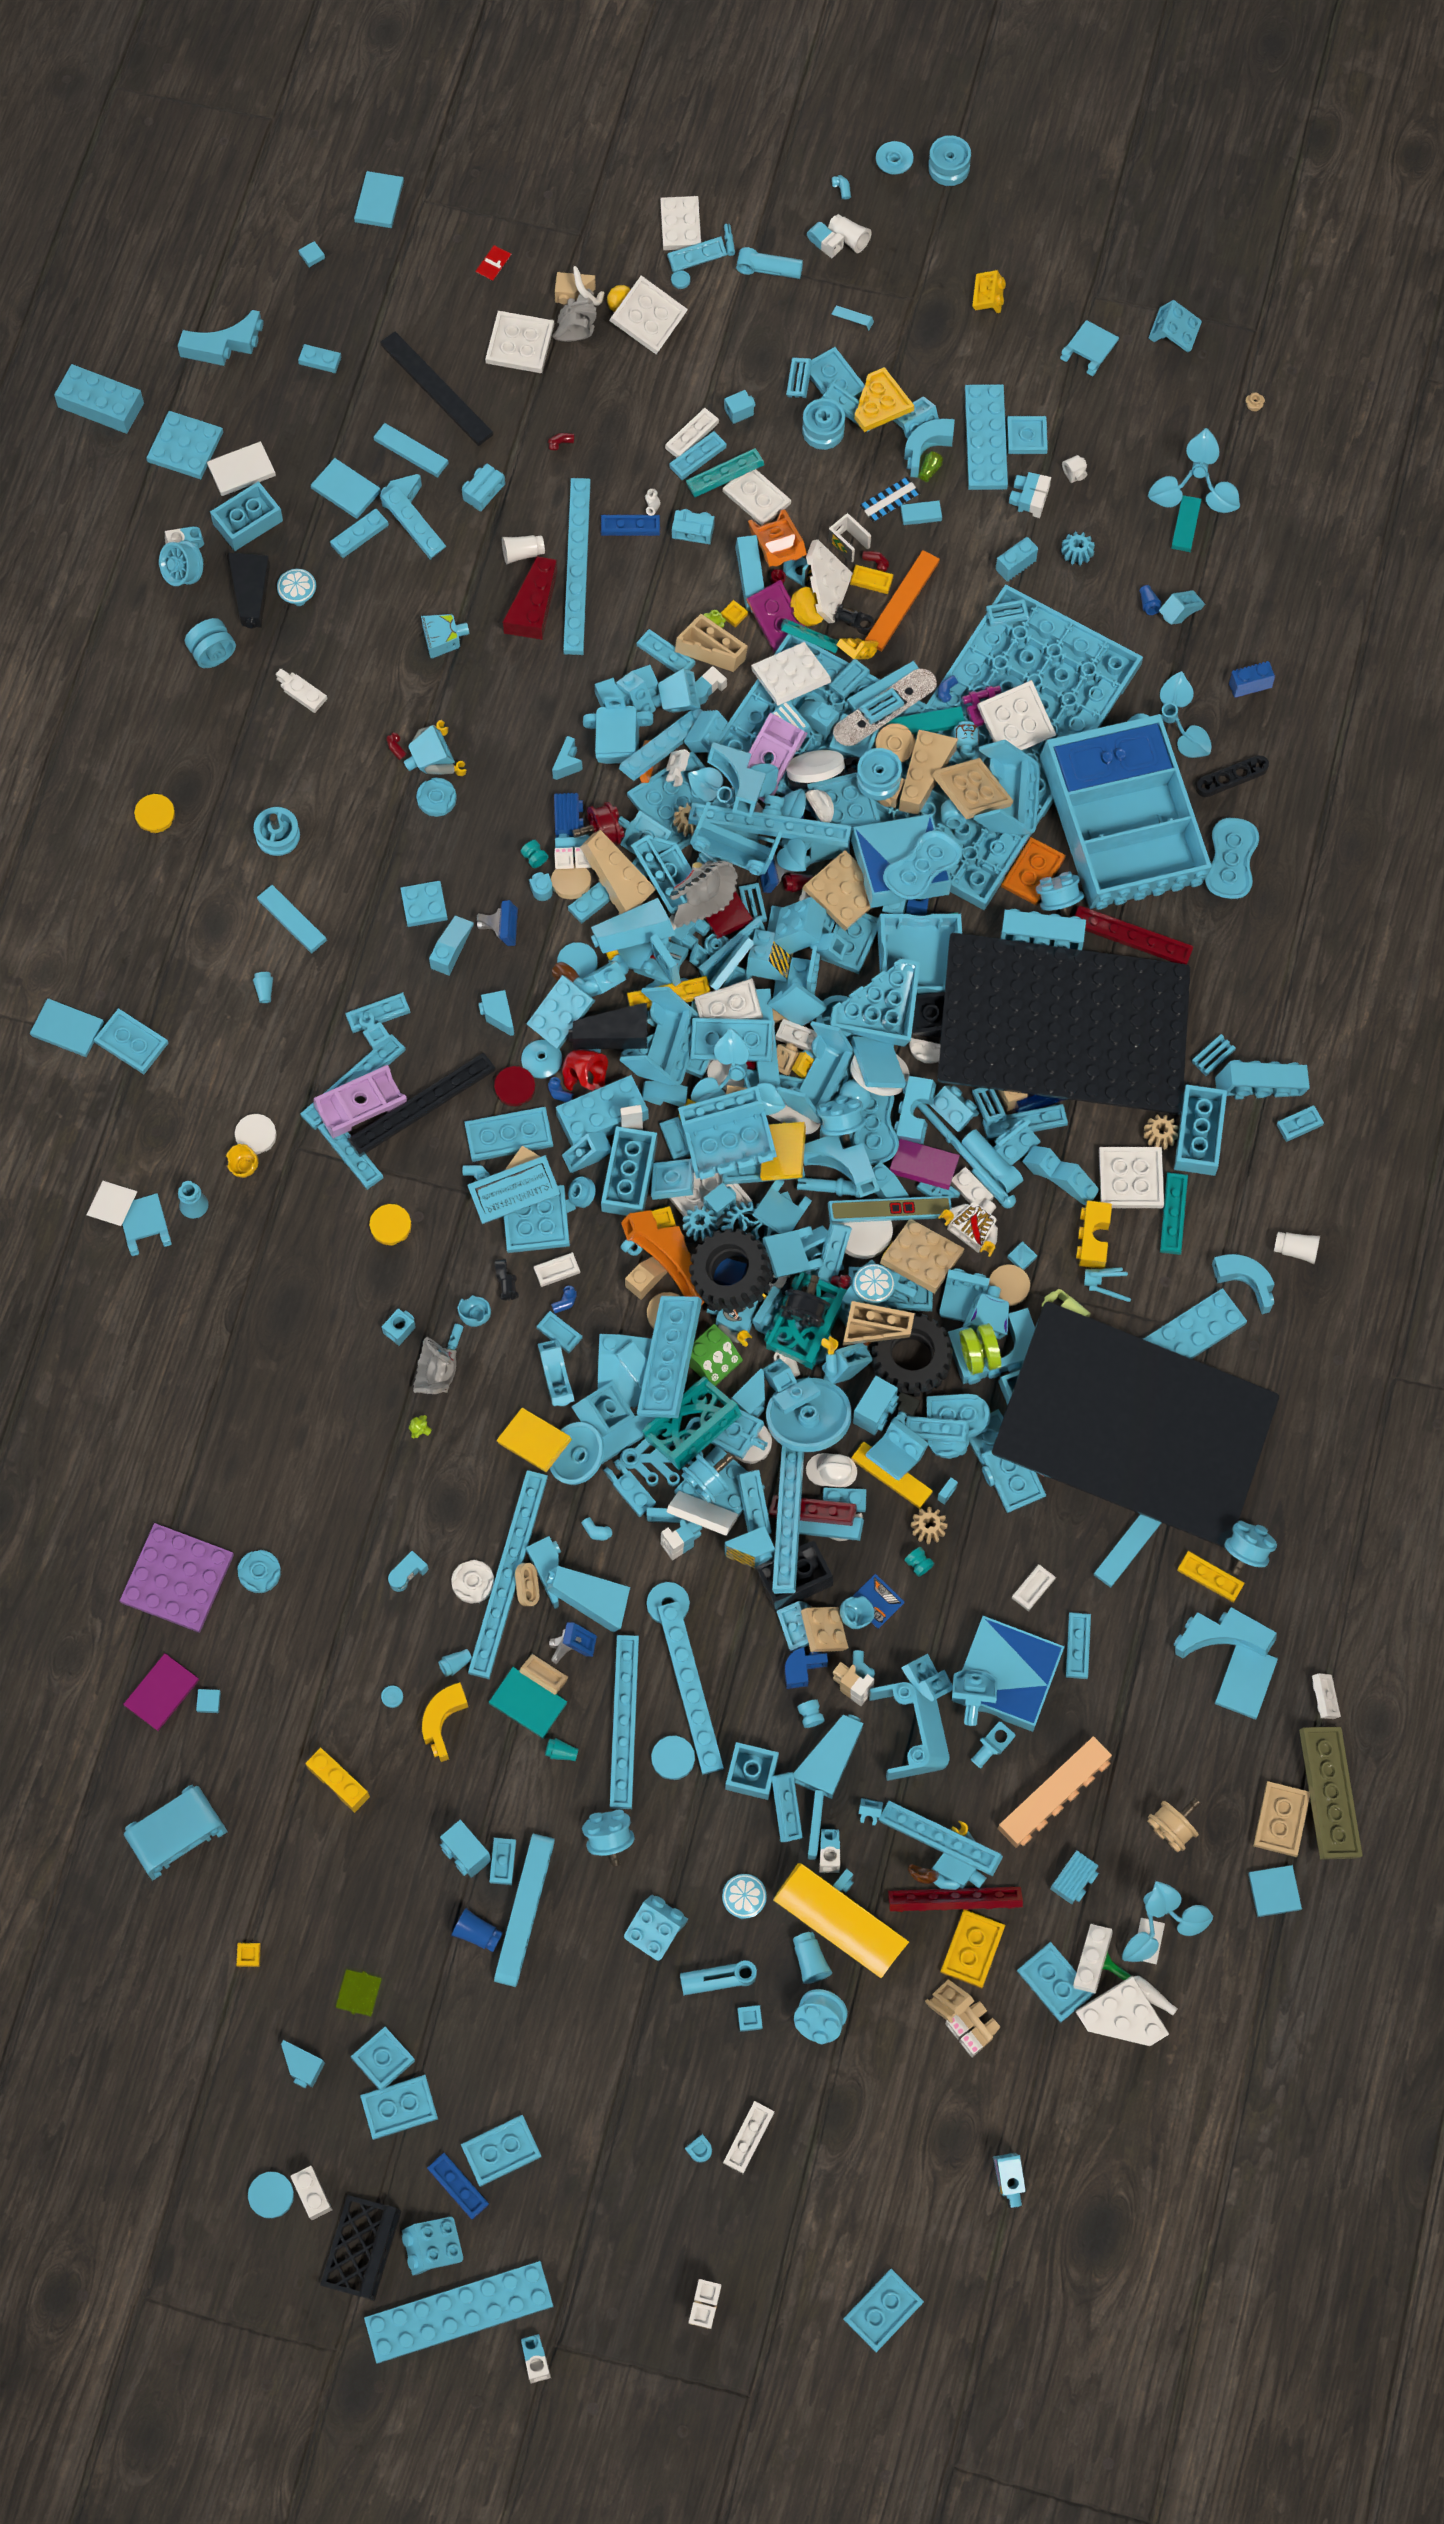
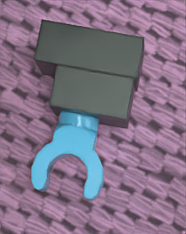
M901 1392L897 1400L898 1405H900L898 1415L895 1418L905 1425L906 1417H914L920 1406V1401Z

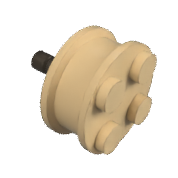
M1194 1798L1181 1812H1178L1169 1803L1162 1801V1807L1155 1815L1150 1814L1147 1822L1154 1828V1832L1161 1839L1166 1838L1169 1841L1168 1844L1177 1853L1180 1850L1184 1851L1186 1849L1184 1845L1192 1837L1196 1838L1199 1835L1187 1818L1201 1803Z

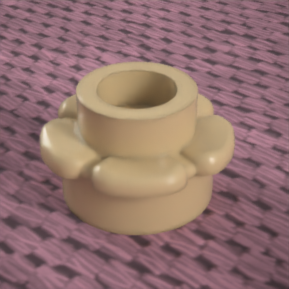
M1251 393L1250 396L1246 397L1249 410L1258 411L1263 407L1265 399L1259 393Z

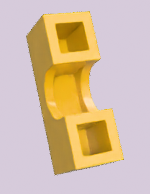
M1087 1201L1086 1207L1081 1208L1080 1220H1084L1083 1227H1079L1078 1239H1082V1244L1077 1247L1076 1258L1080 1259L1079 1266L1105 1268L1108 1242L1096 1240L1093 1232L1099 1229H1109L1111 1203Z
M322 1748L305 1763L307 1768L322 1783L328 1785L354 1813L370 1797L368 1791Z

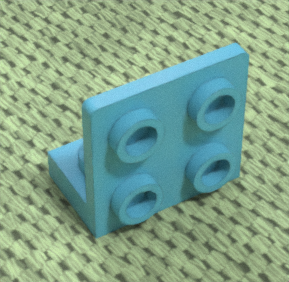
M1172 300L1159 308L1149 339L1156 342L1161 338L1167 337L1186 352L1192 350L1202 321L1175 300Z
M813 946L811 960L792 957L786 991L797 982L810 993H815L816 978L820 964V954L817 953V946Z
M1030 1118L1027 1121L1021 1119L1011 1128L1012 1132L1010 1134L1006 1131L995 1141L996 1146L994 1149L1009 1165H1013L1027 1154L1033 1145L1037 1146L1041 1142L1028 1126L1032 1122Z
M775 1286L771 1288L752 1320L755 1329L765 1335L769 1329L773 1330L775 1323H773L777 1312H780V1308L784 1306L782 1305L784 1297L781 1289ZM787 1319L785 1320L783 1326L788 1327ZM795 1320L796 1327L799 1333H801L804 1327L800 1326L799 1321ZM781 1333L778 1336L777 1340L786 1345H790L791 1343H793L794 1338L792 1337V1339L789 1341H783V1339H785L787 1335L785 1333Z
M895 1418L889 1425L885 1435L866 1453V1457L899 1481L921 1460L929 1443Z

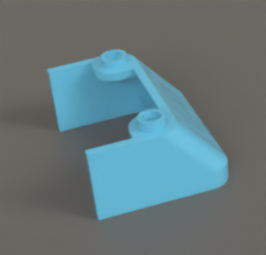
M1007 740L980 746L979 751L991 759L989 765L990 772L999 779V783L1014 802L1011 807L975 815L974 820L992 832L1022 835L1034 833L1037 821L1040 776L1038 763Z
M707 801L690 841L696 851L706 852L749 870L754 875L765 874L783 833L778 832L771 848L705 821V816L711 802Z
M669 987L642 988L641 992L652 1001L650 1016L657 1024L648 1056L621 1057L620 1061L639 1077L671 1086L680 1085L684 1079L690 1059L693 1018H699V1015Z
M812 1021L810 1025L816 1032L817 1037L813 1040L811 1048L816 1058L800 1089L796 1087L790 1089L778 1087L777 1092L788 1107L816 1123L823 1124L822 1118L817 1113L819 1105L834 1101L840 1096V1088L852 1077L850 1065L855 1053L840 1028Z
M908 1682L871 1688L869 1692L870 1701L894 1696V1699L899 1704L914 1703L923 1744L914 1746L909 1750L907 1755L909 1765L887 1770V1781L946 1768L949 1763V1752L937 1699L931 1702L912 1683Z

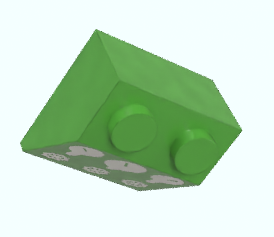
M713 1324L694 1342L689 1367L701 1378L705 1376L708 1381L717 1386L743 1359L730 1338Z

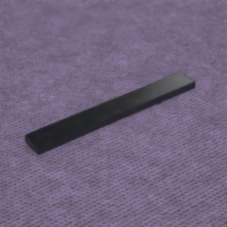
M396 331L380 342L381 346L478 446L493 436V431Z
M483 1052L348 1138V1143L359 1157L363 1156L496 1071L495 1066Z

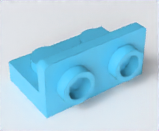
M924 396L913 402V412L893 420L903 428L907 439L918 426L925 422L939 419L936 406Z
M801 1601L777 1610L790 1651L793 1652L809 1645L801 1610L811 1608V1606Z

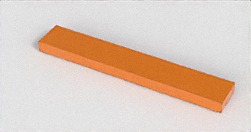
M922 550L865 641H877L879 643L876 647L877 650L883 651L939 564V558Z

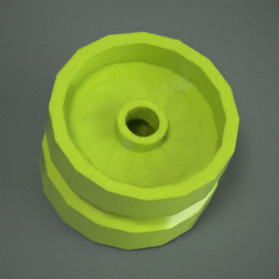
M990 1323L978 1326L977 1335L972 1328L959 1332L963 1357L971 1375L982 1373L984 1364L989 1370L1001 1368L999 1346Z

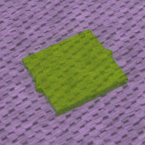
M346 1969L336 2008L350 2011L353 2015L358 2013L371 2017L382 1978L367 1975L366 1972L359 1973Z

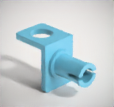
M998 1722L990 1733L980 1740L983 1746L971 1758V1761L979 1768H982L993 1754L998 1755L1003 1752L1015 1738V1733L1002 1722ZM998 1730H1004L1007 1733V1739L1003 1743L995 1739V1733Z

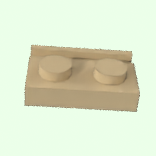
M949 1979L932 1994L934 1997L930 2001L928 1999L925 2001L932 2010L950 2023L953 2022L952 2018L955 2015L959 2016L965 2012L974 2002L967 1992Z

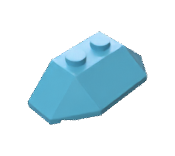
M647 835L633 843L631 847L669 912L673 914L678 910L679 905L687 903V897L685 894L681 895L678 899L672 900L670 899L671 891L689 876L692 869L677 843Z

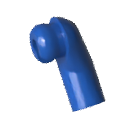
M954 675L938 686V697L941 698L943 703L951 700L950 689L958 683Z
M553 1077L550 1079L548 1089L554 1099L563 1102L573 1100L574 1094L563 1091L559 1078Z

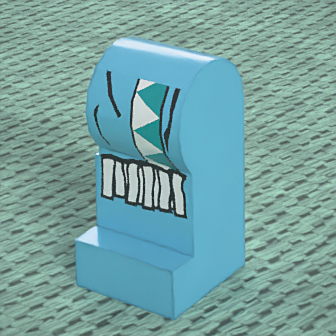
M411 1551L390 1572L388 1576L390 1587L397 1592L405 1590L408 1582L418 1572L423 1576L429 1570L428 1565Z

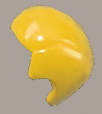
M617 285L612 288L607 295L609 309L615 312L631 289L625 285Z
M237 1144L232 1146L226 1154L228 1159L227 1167L236 1177L245 1178L250 1176L258 1167V1156L248 1145Z

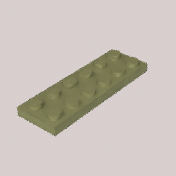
M1341 1727L1302 1728L1299 1731L1320 1860L1362 1857V1850Z

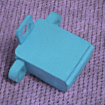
M622 696L604 697L606 707L598 708L596 714L584 715L583 726L590 729L596 728L595 754L598 762L605 764L622 763L639 750V727L652 725L653 714L648 711L638 712L634 706H626ZM618 701L620 704L614 705L609 702Z

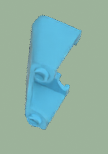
M190 1785L182 1791L180 1796L138 1823L133 1822L125 1828L124 1837L153 1881L162 1875L160 1871L163 1869V1866L167 1869L170 1867L169 1864L205 1840L207 1842L210 1841V1835H217L219 1838L228 1831L200 1787Z

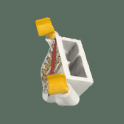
M986 1200L982 1206L975 1202L970 1205L963 1204L950 1210L946 1209L941 1213L938 1218L946 1220L944 1225L947 1226L949 1224L947 1230L979 1253L982 1250H986L989 1253V1257L992 1255L997 1243L998 1228L995 1225L997 1219L991 1215L996 1209L993 1202Z

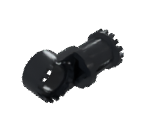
M840 604L835 621L838 622L840 620L848 623L851 627L857 628V631L861 634H869L874 626V618L859 612V610L853 611L844 608V605ZM868 621L871 626L863 628L860 626V623Z
M506 1259L495 1260V1269L498 1282L501 1283L502 1294H500V1299L505 1301L508 1299L510 1301L511 1298V1300L519 1297L515 1287L517 1277L515 1275H508Z

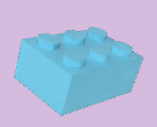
M259 481L210 511L213 525L234 551L283 521L280 507Z

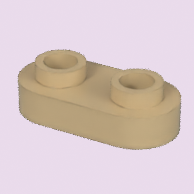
M521 1563L515 1570L518 1601L523 1606H534L539 1600L537 1570L531 1563Z

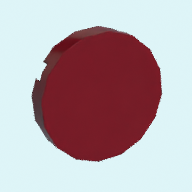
M511 1066L505 1068L497 1075L494 1089L502 1103L517 1107L532 1099L536 1085L533 1075L527 1069Z

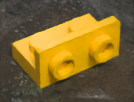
M998 270L976 274L972 305L975 310L994 308L996 313H1001V307L1004 304L1003 289L1006 287V282Z
M859 638L840 639L837 646L853 659H869L877 652L876 647L879 643L877 641H862Z

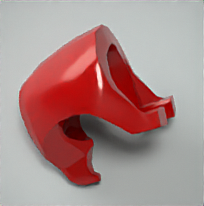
M591 1050L571 1051L566 1056L562 1069L565 1087L572 1091L578 1079L583 1087L592 1091L606 1086L605 1076L608 1067L606 1055ZM588 1071L594 1076L593 1084L588 1082Z

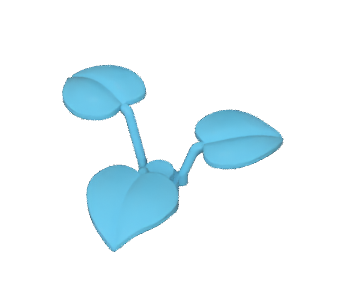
M1207 428L1192 438L1187 445V455L1193 461V467L1183 482L1178 485L1175 477H1162L1153 484L1148 494L1149 499L1163 507H1174L1182 500L1183 493L1180 488L1194 475L1196 478H1206L1208 487L1212 491L1206 496V502L1211 509L1221 513H1228L1240 507L1239 493L1233 484L1220 482L1216 484L1215 488L1212 487L1209 473H1207L1208 466L1215 463L1218 459L1219 446L1214 435Z
M1179 672L1168 679L1161 688L1160 699L1164 704L1162 707V720L1166 723L1176 722L1181 734H1183L1177 742L1178 750L1182 755L1188 758L1208 756L1211 753V741L1207 732L1195 725L1190 726L1185 732L1179 721L1178 707L1187 706L1193 699L1192 686L1184 673ZM1136 714L1132 716L1128 721L1146 718L1150 716L1146 714Z
M758 764L751 767L750 769L766 774L759 797L772 794L777 785L778 768L771 764ZM707 767L688 773L690 785L700 799L713 801L717 797L720 802L726 803L728 808L733 809L732 803L735 802L734 789L726 786L721 787L723 785V776L719 770ZM729 830L745 838H748L750 834L747 832Z
M798 789L783 797L785 800L784 806L781 807L782 816L800 819L803 816L806 795L803 789ZM750 833L748 839L759 843L758 840L774 842V839L758 836V834ZM782 838V841H779L778 844L784 847L777 854L779 866L788 871H806L807 850L804 841L797 838Z
M732 1028L727 1030L714 1048L715 1057L720 1063L725 1065L731 1064L729 1074L721 1085L712 1077L700 1080L692 1091V1101L697 1103L726 1095L722 1088L730 1079L735 1081L744 1079L747 1089L751 1088L748 1079L749 1075L746 1074L749 1050L743 1038ZM766 1082L756 1085L759 1088L766 1115L778 1113L785 1108L786 1104L774 1085Z
M1156 1881L1153 1891L1147 1893L1143 1899L1147 1911L1146 1914L1149 1918L1150 1934L1146 1932L1136 1934L1125 1947L1122 1960L1140 1962L1151 1958L1156 1953L1159 1943L1157 1939L1153 1938L1155 1936L1153 1916L1159 1918L1169 1913L1176 1921L1180 1922L1177 1930L1185 1936H1193L1205 1930L1212 1922L1214 1916L1207 1907L1194 1905L1184 1911L1182 1918L1178 1917L1173 1910L1179 1907L1181 1895L1173 1887Z

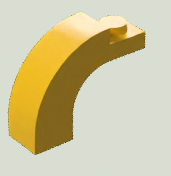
M461 1683L441 1690L429 1702L424 1712L422 1732L425 1744L434 1742L431 1745L434 1757L439 1756L441 1762L449 1759L441 1735L442 1725L452 1713L468 1708Z

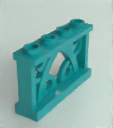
M801 1272L799 1276L796 1275L791 1285L793 1290L801 1291L804 1286L810 1283L811 1275L806 1274V1272ZM819 1279L816 1287V1296L830 1303V1308L826 1310L827 1313L823 1316L824 1326L820 1328H806L799 1333L794 1319L787 1320L788 1327L783 1326L786 1319L782 1318V1313L778 1311L773 1321L775 1326L773 1330H768L764 1339L766 1349L797 1361L809 1369H813L823 1349L821 1345L822 1339H828L842 1310V1299L847 1290ZM821 1290L828 1292L836 1297H820ZM785 1296L782 1305L784 1306L787 1300V1296ZM810 1332L815 1335V1338L813 1340H810L808 1336L805 1338V1340L803 1339V1337ZM781 1333H785L787 1337L783 1341H789L792 1337L794 1341L790 1345L782 1346L778 1343L777 1338ZM798 1344L807 1353V1356L792 1349Z
M704 1376L683 1394L679 1418L656 1417L645 1426L642 1432L646 1441L652 1444L680 1470L741 1417L742 1414L738 1404L730 1400ZM707 1393H710L712 1395V1400L709 1403V1405L707 1404V1398L705 1396ZM717 1400L724 1405L723 1408L715 1406ZM702 1413L700 1417L701 1427L699 1429H688L680 1432V1423L684 1415ZM666 1429L667 1431L663 1433L662 1436L670 1437L672 1435L671 1438L666 1440L657 1439V1437ZM674 1442L676 1449L671 1451L666 1445Z

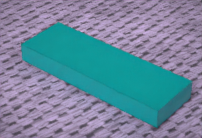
M1182 496L1171 549L1191 552L1201 504L1200 498Z
M786 618L781 624V631L833 653H836L838 649V640Z

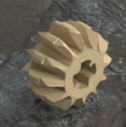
M688 802L686 803V808L679 806V812L674 813V826L677 827L678 833L684 831L685 837L688 834L693 836L696 825L688 823L691 810Z
M1158 1114L1155 1116V1120L1150 1118L1148 1125L1144 1126V1131L1146 1132L1144 1133V1139H1149L1148 1145L1162 1146L1164 1150L1167 1149L1168 1145L1173 1146L1174 1140L1178 1139L1179 1136L1176 1133L1179 1129L1178 1126L1173 1125L1174 1119L1168 1121L1167 1115H1164L1163 1119H1161Z
M928 1507L927 1513L920 1509L919 1515H913L914 1522H911V1527L914 1528L912 1534L914 1536L920 1534L919 1542L926 1538V1543L930 1544L931 1538L938 1542L939 1536H945L944 1529H947V1524L944 1521L946 1517L944 1515L939 1516V1509L932 1513V1508ZM929 1523L933 1524V1526H930L929 1528L925 1527Z

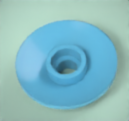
M887 142L878 149L876 162L879 168L886 173L901 174L912 166L913 152L902 142Z
M537 1040L527 1045L523 1050L521 1057L522 1066L535 1078H549L559 1071L562 1065V1053L560 1049H556L547 1040ZM544 1054L545 1057L543 1059L538 1058V1055Z

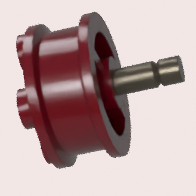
M605 802L602 807L598 808L588 807L587 817L589 826L572 830L574 838L593 834L601 830L616 846L621 844V838L624 837L623 828L619 826L617 819L619 818L618 809L616 806H612L610 802Z

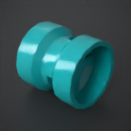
M536 840L528 842L521 849V854L528 858L532 868L540 867L548 859L547 853L540 849V844Z
M918 1547L905 1558V1562L914 1567V1573L918 1577L929 1571L935 1564L931 1558H926L922 1547Z

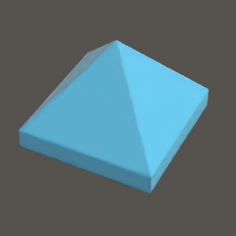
M694 943L689 962L698 968L708 959V954L703 947Z

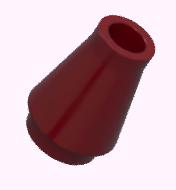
M788 873V875L783 877L784 890L786 892L790 891V893L802 890L803 886L813 878V875Z

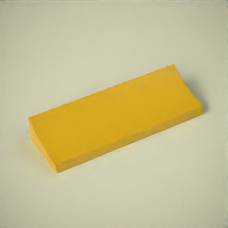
M800 1863L796 1865L773 1899L781 1907L879 1978L883 1977L897 1956L909 1943L905 1938Z

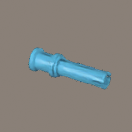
M798 1178L797 1190L836 1193L838 1196L854 1195L856 1198L860 1196L854 1183L843 1178L837 1179V1181Z

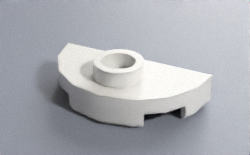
M822 790L807 791L805 793L806 799L820 821L830 823L834 814L831 797Z
M911 1038L909 1048L917 1060L924 1063H936L939 1061L940 1044Z

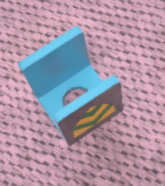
M801 557L798 560L784 562L783 571L786 576L805 587L810 581V577L813 576L811 565H807V560ZM803 566L802 575L796 573L797 567Z

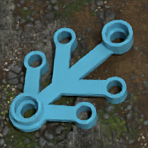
M646 1439L636 1448H627L621 1453L620 1461L627 1469L635 1468L646 1479L647 1485L651 1487L656 1486L659 1481L658 1475L650 1472L642 1463H651L667 1478V1483L670 1486H677L679 1484V1475L676 1472H672L664 1464L672 1462L662 1453L655 1449L651 1454H642L649 1446H653ZM674 1442L671 1443V1444H669V1445H666V1447H667L668 1449H669L671 1446H675V1445H674ZM702 1451L698 1453L701 1457H703ZM629 1456H633L635 1460L633 1462L627 1461V1458ZM692 1460L688 1462L689 1465L693 1463ZM653 1476L656 1478V1481L649 1482L648 1478ZM675 1476L677 1481L671 1482L669 1480L670 1477Z

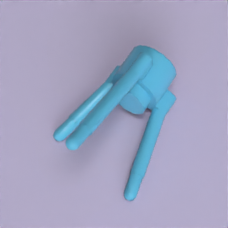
M1122 1267L1086 1269L1084 1286H1090L1089 1291H1097L1127 1302L1131 1301L1128 1297L1097 1287V1285H1101L1102 1277L1127 1276V1272H1121L1123 1271Z

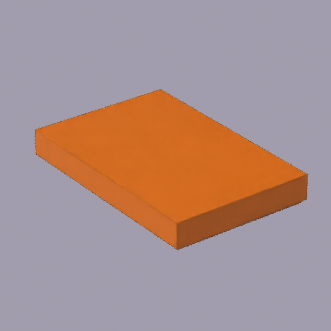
M1030 837L1001 884V887L1037 905L1041 899L1040 894L1036 892V887L1040 884V880L1046 877L1054 878L1066 855Z

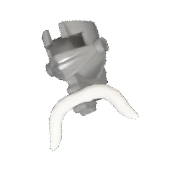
M576 266L573 267L574 279L580 295H578L576 302L573 298L568 299L567 305L561 309L558 315L557 323H559V327L552 335V338L558 341L571 342L592 336L595 327L593 322L597 314L595 306L600 305L604 297V292L602 291L595 298L592 290L585 289L580 272Z

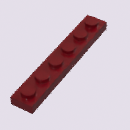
M1080 905L1075 914V917L1086 920L1085 931L1174 963L1187 964L1194 946Z
M1021 1887L888 1891L889 1910L897 1912L982 1908L1012 1909L1023 1907Z

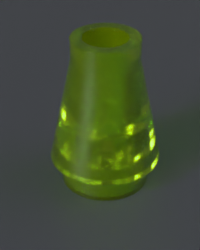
M933 451L926 454L918 477L928 482L943 465L942 456Z

